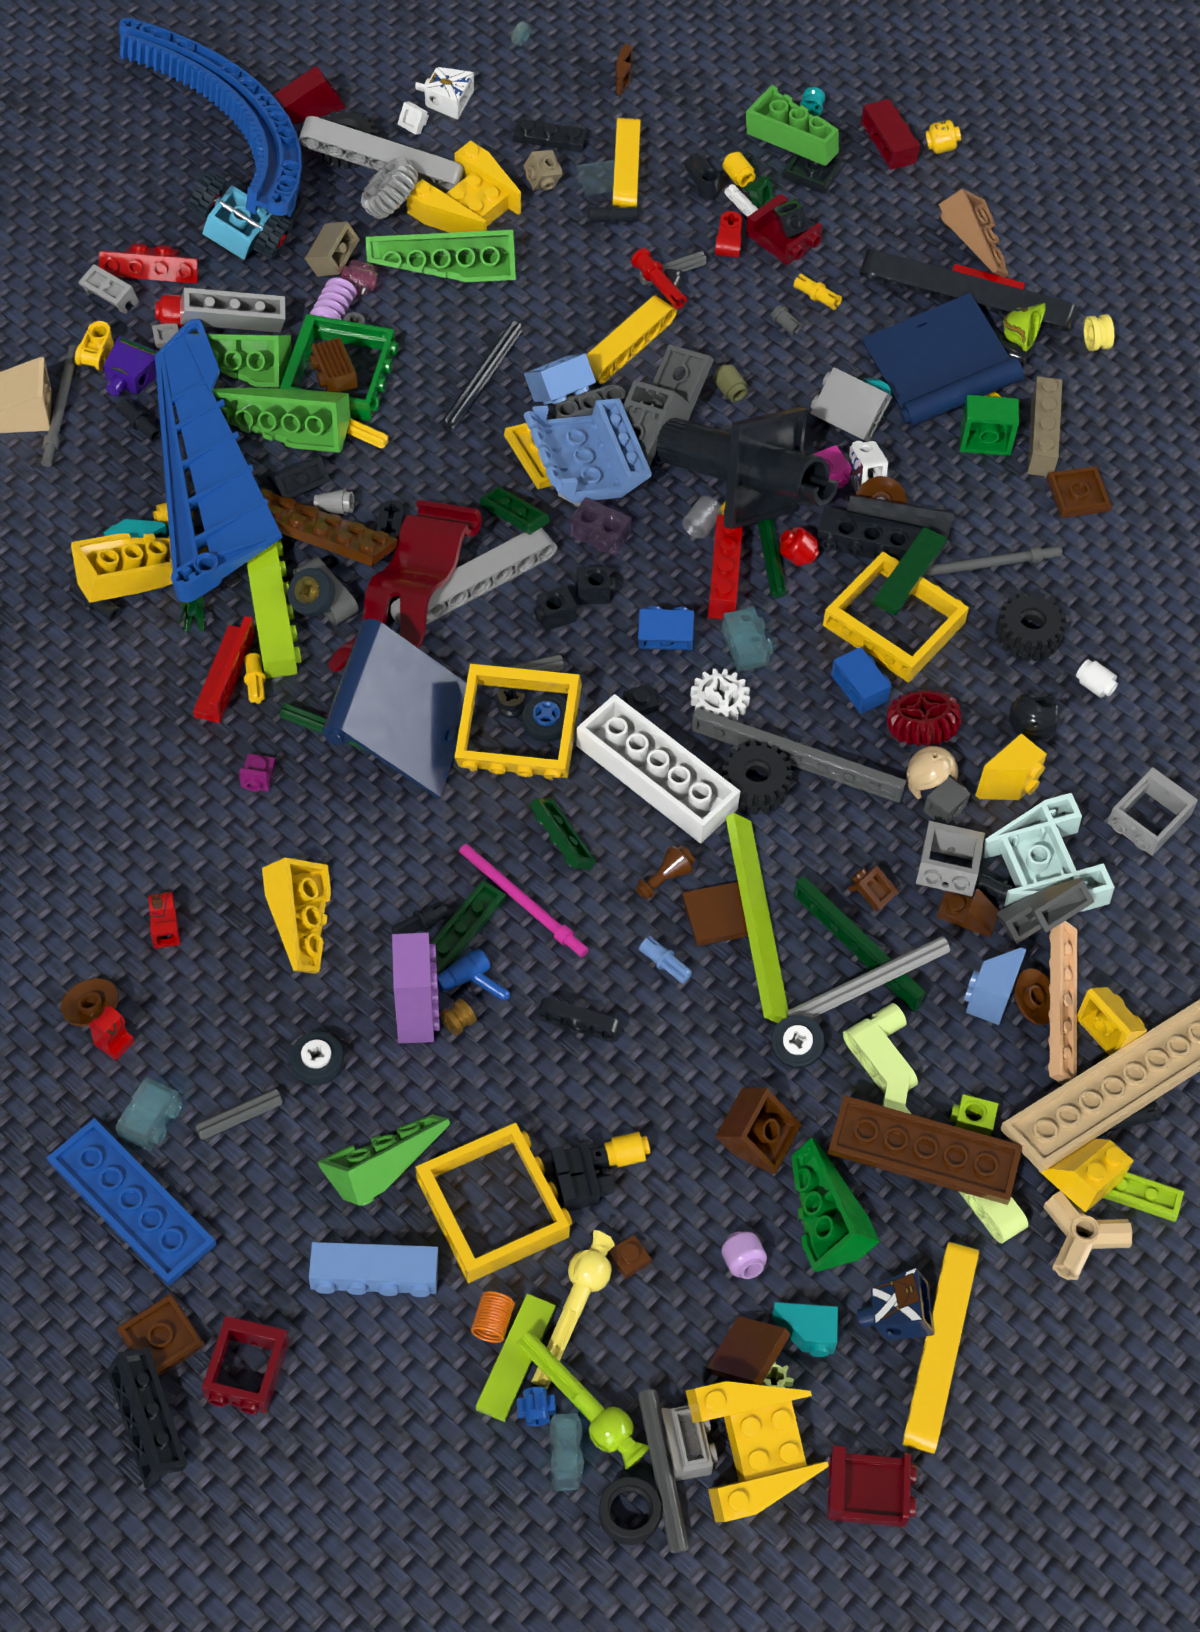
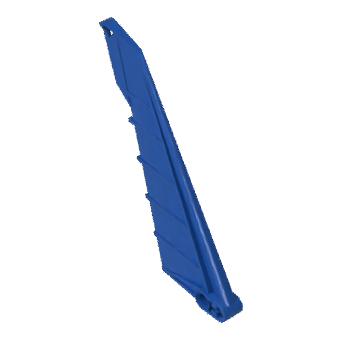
M199 319L189 320L155 354L172 564L171 580L176 597L181 602H192L217 587L224 577L282 538L281 531L269 510L268 501L266 498L264 499L251 473L254 471L252 464L248 466L236 442L239 438L238 432L236 431L232 434L220 409L225 406L224 400L222 399L217 402L212 393L220 370L203 324ZM193 331H198L199 335H194L190 333H192ZM173 406H176L179 423L177 425L175 421ZM181 433L188 457L184 461H182L178 435ZM191 470L196 495L191 498L188 496L185 473ZM199 507L205 532L195 537L191 512ZM208 545L209 553L198 554V551Z

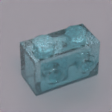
M755 607L724 613L722 632L737 672L768 666L770 654H773L771 639L766 638L764 634V621L762 617H758Z

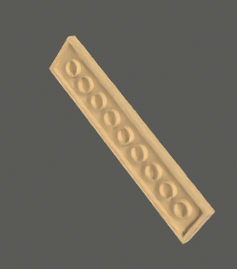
M1200 999L1002 1123L1001 1131L1013 1143L1022 1145L1021 1152L1042 1173L1200 1071Z

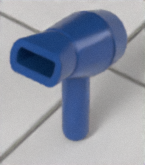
M479 948L463 955L437 976L438 989L441 993L473 981L503 1001L508 1000L510 997V992L483 975L490 969V961L487 955Z

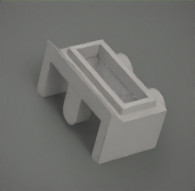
M689 1405L672 1409L662 1408L661 1414L665 1426L669 1453L671 1454L675 1481L712 1475L713 1463H717L718 1459L715 1444H708L706 1432L711 1430L710 1421L693 1423Z

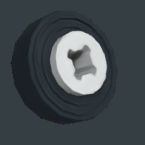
M791 1015L782 1019L774 1028L771 1037L772 1050L776 1058L791 1068H806L814 1064L822 1055L825 1046L824 1034L819 1024L812 1018L804 1015Z
M324 1032L307 1033L298 1038L292 1046L290 1053L292 1071L298 1079L311 1085L326 1084L335 1079L342 1070L344 1062L342 1046L335 1037Z

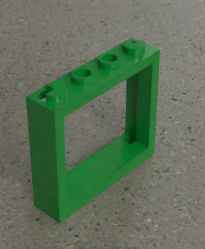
M306 314L280 389L307 390L298 387L312 351L311 346L316 338L332 340L339 337L345 344L382 350L366 400L349 397L350 418L371 421L373 412H377L379 408V394L384 393L385 376L391 372L392 355L396 356L398 351V342H395L394 329Z

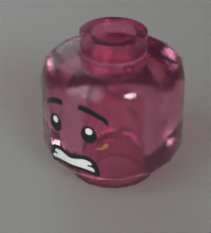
M352 260L349 267L343 266L341 278L353 284L357 291L356 294L365 296L369 291L373 292L378 273L374 272L375 269L372 264Z

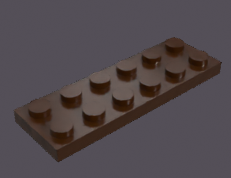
M260 489L264 499L266 498L268 501L269 510L281 534L369 566H373L396 549L397 539L388 536L386 532L371 530L361 523L349 522L342 519L339 515L327 514L319 511L317 507L305 506L297 503L292 498L281 497L273 494L270 490Z
M844 1095L828 1154L1008 1205L1022 1145Z

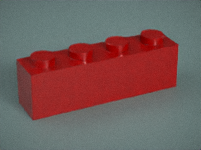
M717 514L708 618L734 621L742 527L735 529L723 527L724 515Z

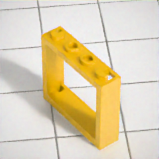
M882 552L825 609L823 626L854 647H862L865 653L871 655L876 662L909 683L965 624L969 607L961 600L955 599L943 591L938 585H934L925 578H922L912 594L947 616L948 619L913 656L909 655L844 611L880 574L888 578L898 565L899 560Z
M470 664L455 752V760L458 767L468 768L473 772L478 769H487L494 774H505V771L515 772L522 777H532L533 774L543 775L549 780L560 777L568 778L582 688L580 675ZM477 685L567 693L568 698L558 760L467 751Z
M516 1123L415 1167L416 1179L468 1283L569 1238L570 1225L572 1224L571 1217L565 1207L560 1208L556 1200L559 1196L552 1182L547 1183L543 1175L545 1168L539 1156H533L530 1150L532 1144L526 1131L521 1132ZM513 1143L554 1223L475 1259L434 1177Z

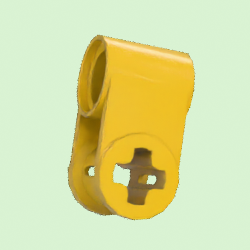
M96 321L89 325L75 353L76 365L94 366L99 371L104 369V363L114 346L110 326L106 322Z

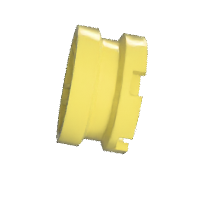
M1109 314L1100 315L1098 318L1096 316H1087L1083 329L1087 349L1089 351H1097L1099 348L1104 350L1111 349L1114 343V326Z

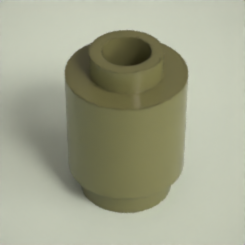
M722 365L717 368L713 381L725 398L733 403L742 400L748 393L747 383L734 365Z

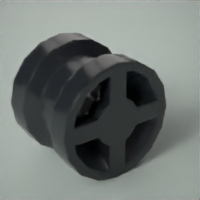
M501 687L497 693L499 713L506 718L519 717L525 707L524 690Z

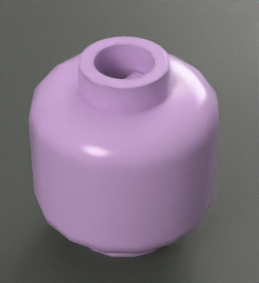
M734 1232L722 1246V1256L732 1275L751 1279L763 1271L767 1255L758 1236L754 1233Z

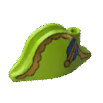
M1045 303L1017 308L1009 312L1003 320L1005 337L1009 341L1021 346L1024 351H1028L1037 337L1046 310Z

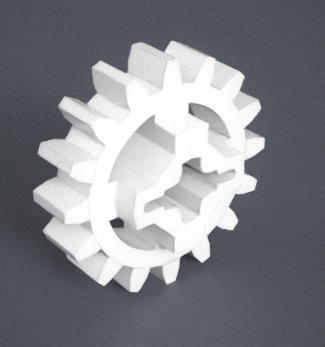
M713 669L712 675L703 672L702 679L696 678L694 686L691 687V705L695 706V710L699 708L737 721L738 714L744 715L746 707H749L750 689L745 687V679L737 680L738 673L736 672L731 676L727 675V669H724L722 674H718L716 669Z

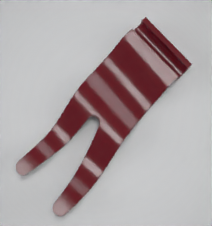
M418 500L415 504L418 508V515H407L403 521L397 548L391 562L384 570L374 575L368 584L364 600L363 620L374 619L385 624L391 599L395 596H400L399 635L419 649L425 635L429 600L434 591L445 585L451 578L457 566L464 536L473 537L478 533L481 527V514L478 509ZM356 636L334 653L328 662L331 671L338 672L345 667Z

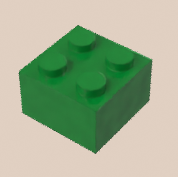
M967 395L960 424V452L1010 456L1019 425V399Z

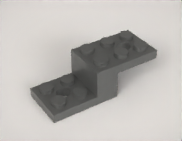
M668 345L652 385L634 380L623 407L634 433L641 429V435L637 440L649 467L656 453L659 431L666 424L665 422L673 418L689 420L714 361L711 356ZM686 370L684 378L677 381L678 374Z

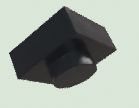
M649 684L623 692L624 701L644 716L659 711V703Z

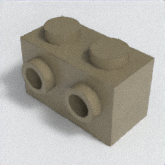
M347 221L324 224L305 260L317 277L339 275L360 239Z

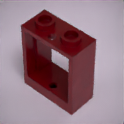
M225 1316L202 1385L205 1399H208L207 1401L210 1404L218 1407H226L229 1404L239 1407L240 1411L247 1414L256 1415L258 1412L267 1414L289 1344L287 1330ZM230 1340L272 1350L259 1394L216 1383Z

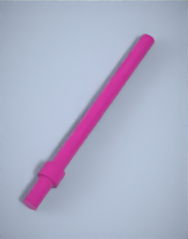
M464 844L460 848L459 852L548 928L563 946L567 945L581 958L588 953L589 949L574 936V932L569 927L559 924L468 844Z

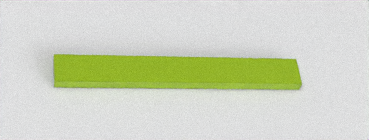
M732 813L726 816V822L764 1018L779 1023L782 1019L788 1017V1005L752 823L750 820Z

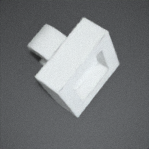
M404 102L397 124L415 135L421 134L429 115H427V111L412 102Z

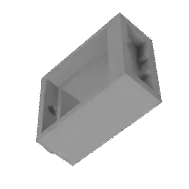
M1152 767L1113 807L1107 823L1117 833L1123 834L1134 842L1140 850L1146 851L1153 856L1192 815L1198 799ZM1145 793L1177 815L1157 836L1126 814Z
M929 821L916 884L973 896L985 833ZM930 851L972 860L971 868L929 859Z

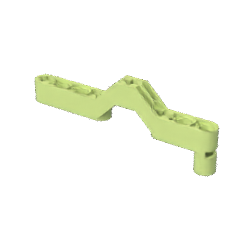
M891 1003L874 1013L871 1020L865 1018L845 1030L843 1038L848 1048L883 1092L882 1106L911 1114L905 1106L907 1092L918 1085V1080L913 1069L888 1038L889 1035L906 1026V1018L903 1012L895 1003ZM959 1192L999 1243H1004L1028 1227L1025 1214L1012 1197L1009 1204L1005 1205Z

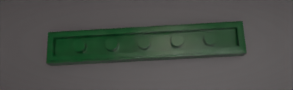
M805 876L796 881L794 897L864 965L873 970L892 961ZM906 973L884 983L912 1011L915 1012L922 1006L926 992Z

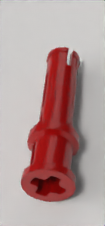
M647 248L639 249L633 254L631 258L632 266L642 272V276L646 281L653 282L675 309L682 308L684 304L680 299L686 303L687 297L663 272L662 264L651 257V252Z

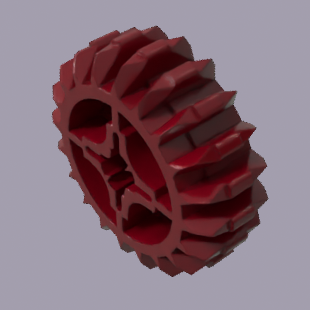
M930 689L927 691L918 690V692L914 693L908 691L907 695H899L898 699L892 700V704L888 706L887 727L892 737L897 738L898 742L901 743L906 741L907 746L916 744L917 747L921 745L930 746V744L934 743L940 745L941 741H950V737L956 736L957 730L960 729L961 709L955 698H951L950 694L947 693L942 694L940 690L936 692H931Z

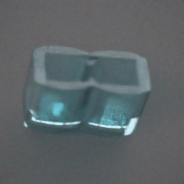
M146 1077L116 1125L118 1136L151 1151L155 1144L159 1145L163 1141L167 1131L165 1125L170 1119H175L181 1110L182 1103L180 1102L179 1092Z
M554 1414L551 1419L549 1438L552 1453L551 1481L556 1491L579 1490L582 1484L584 1466L581 1452L582 1424L578 1414Z

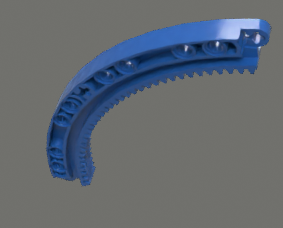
M133 18L121 19L119 22L121 59L129 58V62L138 61V65L145 63L146 68L154 67V71L162 70L161 74L169 73L170 78L176 77V81H183V85H190V89H197V93H203V97H209V101L215 102V106H220V110L225 111V115H230L229 119L234 120V124L238 125L241 134L245 135L244 138L247 140V144L250 145L256 165L253 181L250 183L247 191L246 210L256 214L258 208L263 207L270 214L277 216L288 215V217H291L296 206L302 169L301 147L289 116L275 97L254 77L217 52L159 26Z

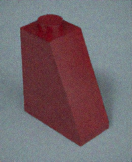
M317 65L273 94L289 116L293 125L304 122L308 116L322 117L329 115L330 112H339L341 109L346 108L337 91Z

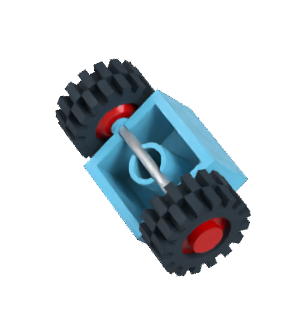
M211 170L206 172L205 176L201 178L200 183L197 184L196 190L193 191V196H191L187 207L200 217L207 219L202 234L243 260L246 259L252 249L270 260L273 259L286 241L285 239L292 229L293 221L285 216L270 214L263 207H259L256 214L246 210L247 194L232 185L224 194L228 183L227 180Z

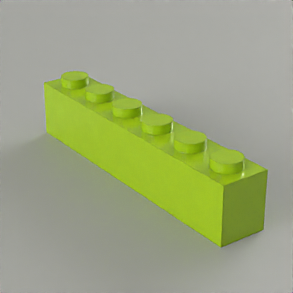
M278 540L247 561L266 679L298 674L296 663H302L299 647L293 646V641H298L296 625H290L289 620L294 619L291 604H286L289 584L282 580V577H287L285 561H279V556H283L281 540Z

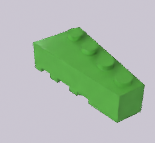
M771 85L746 111L747 134L825 166L839 152V130L818 115L812 116L809 114L808 109L803 105L799 107L793 103L792 98L787 94L781 95L778 93V88L774 85Z

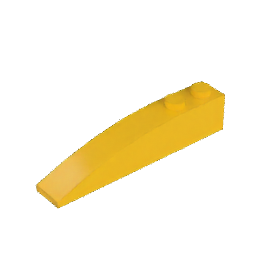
M120 533L71 543L77 583L89 603L138 594L172 584L169 538H155L154 534H144L143 538L130 537V534ZM208 545L198 551V554L209 553Z

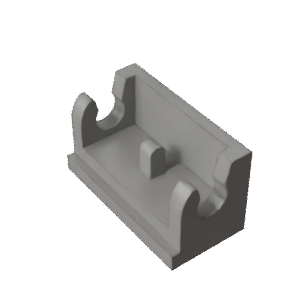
M95 264L78 282L86 292L94 293L118 307L119 311L127 314V309L125 308L127 302L133 306L139 302L131 285Z

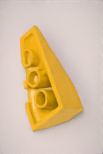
M283 858L262 868L265 897L293 971L316 974L320 971L324 944L321 938L322 926L327 923V915L324 914L326 902L330 901L331 896L328 865Z

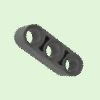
M609 385L568 397L566 400L556 403L555 419L592 415L596 400L620 398L624 405L625 390L618 385Z
M315 557L293 570V574L296 575L299 571L309 567L318 568L330 575L335 584V597L329 609L323 614L333 625H337L359 612L358 605L353 596L320 558ZM315 582L308 584L304 590L312 601L317 598L320 591L318 584Z

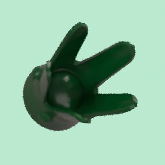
M202 596L192 602H182V613L178 623L181 622L185 612L183 627L185 633L190 630L193 615H196L199 630L201 632L204 631V621L206 622L203 612L204 598Z

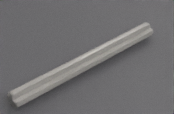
M939 937L788 1010L787 1015L788 1017L791 1015H804L814 1018L949 953L950 946L945 937Z

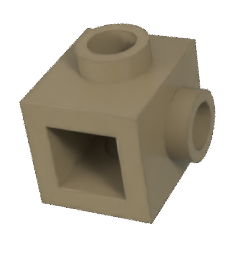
M553 150L531 152L524 164L526 178L530 181L533 190H550L556 186L562 176L561 166L557 162Z

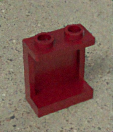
M780 193L747 217L746 235L788 266L794 260H799L805 252L819 245L822 240L823 225L817 223L813 227L809 226L810 229L786 238L780 231L773 210L774 207L788 201V198Z
M833 1446L829 1456L827 1520L906 1527L909 1518L915 1516L916 1498L910 1496V1485H915L917 1473L916 1465L911 1464V1454L904 1453L903 1458L846 1453V1447Z

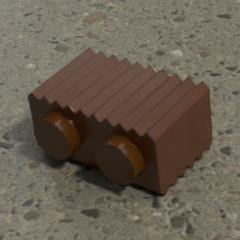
M337 337V339L333 338L326 342L312 344V355H309V361L312 370L318 371L316 376L320 388L325 387L326 392L338 393L358 387L356 371L341 338Z

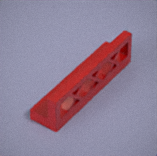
M244 616L240 627L228 625L193 710L195 718L221 723L245 664L244 658L249 654L255 639L252 617Z

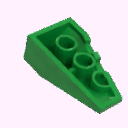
M811 1138L791 1158L795 1190L800 1192L801 1208L798 1209L799 1219L803 1220L805 1235L801 1236L802 1247L813 1271L820 1272L858 1261L880 1241L869 1217L818 1141L815 1138Z

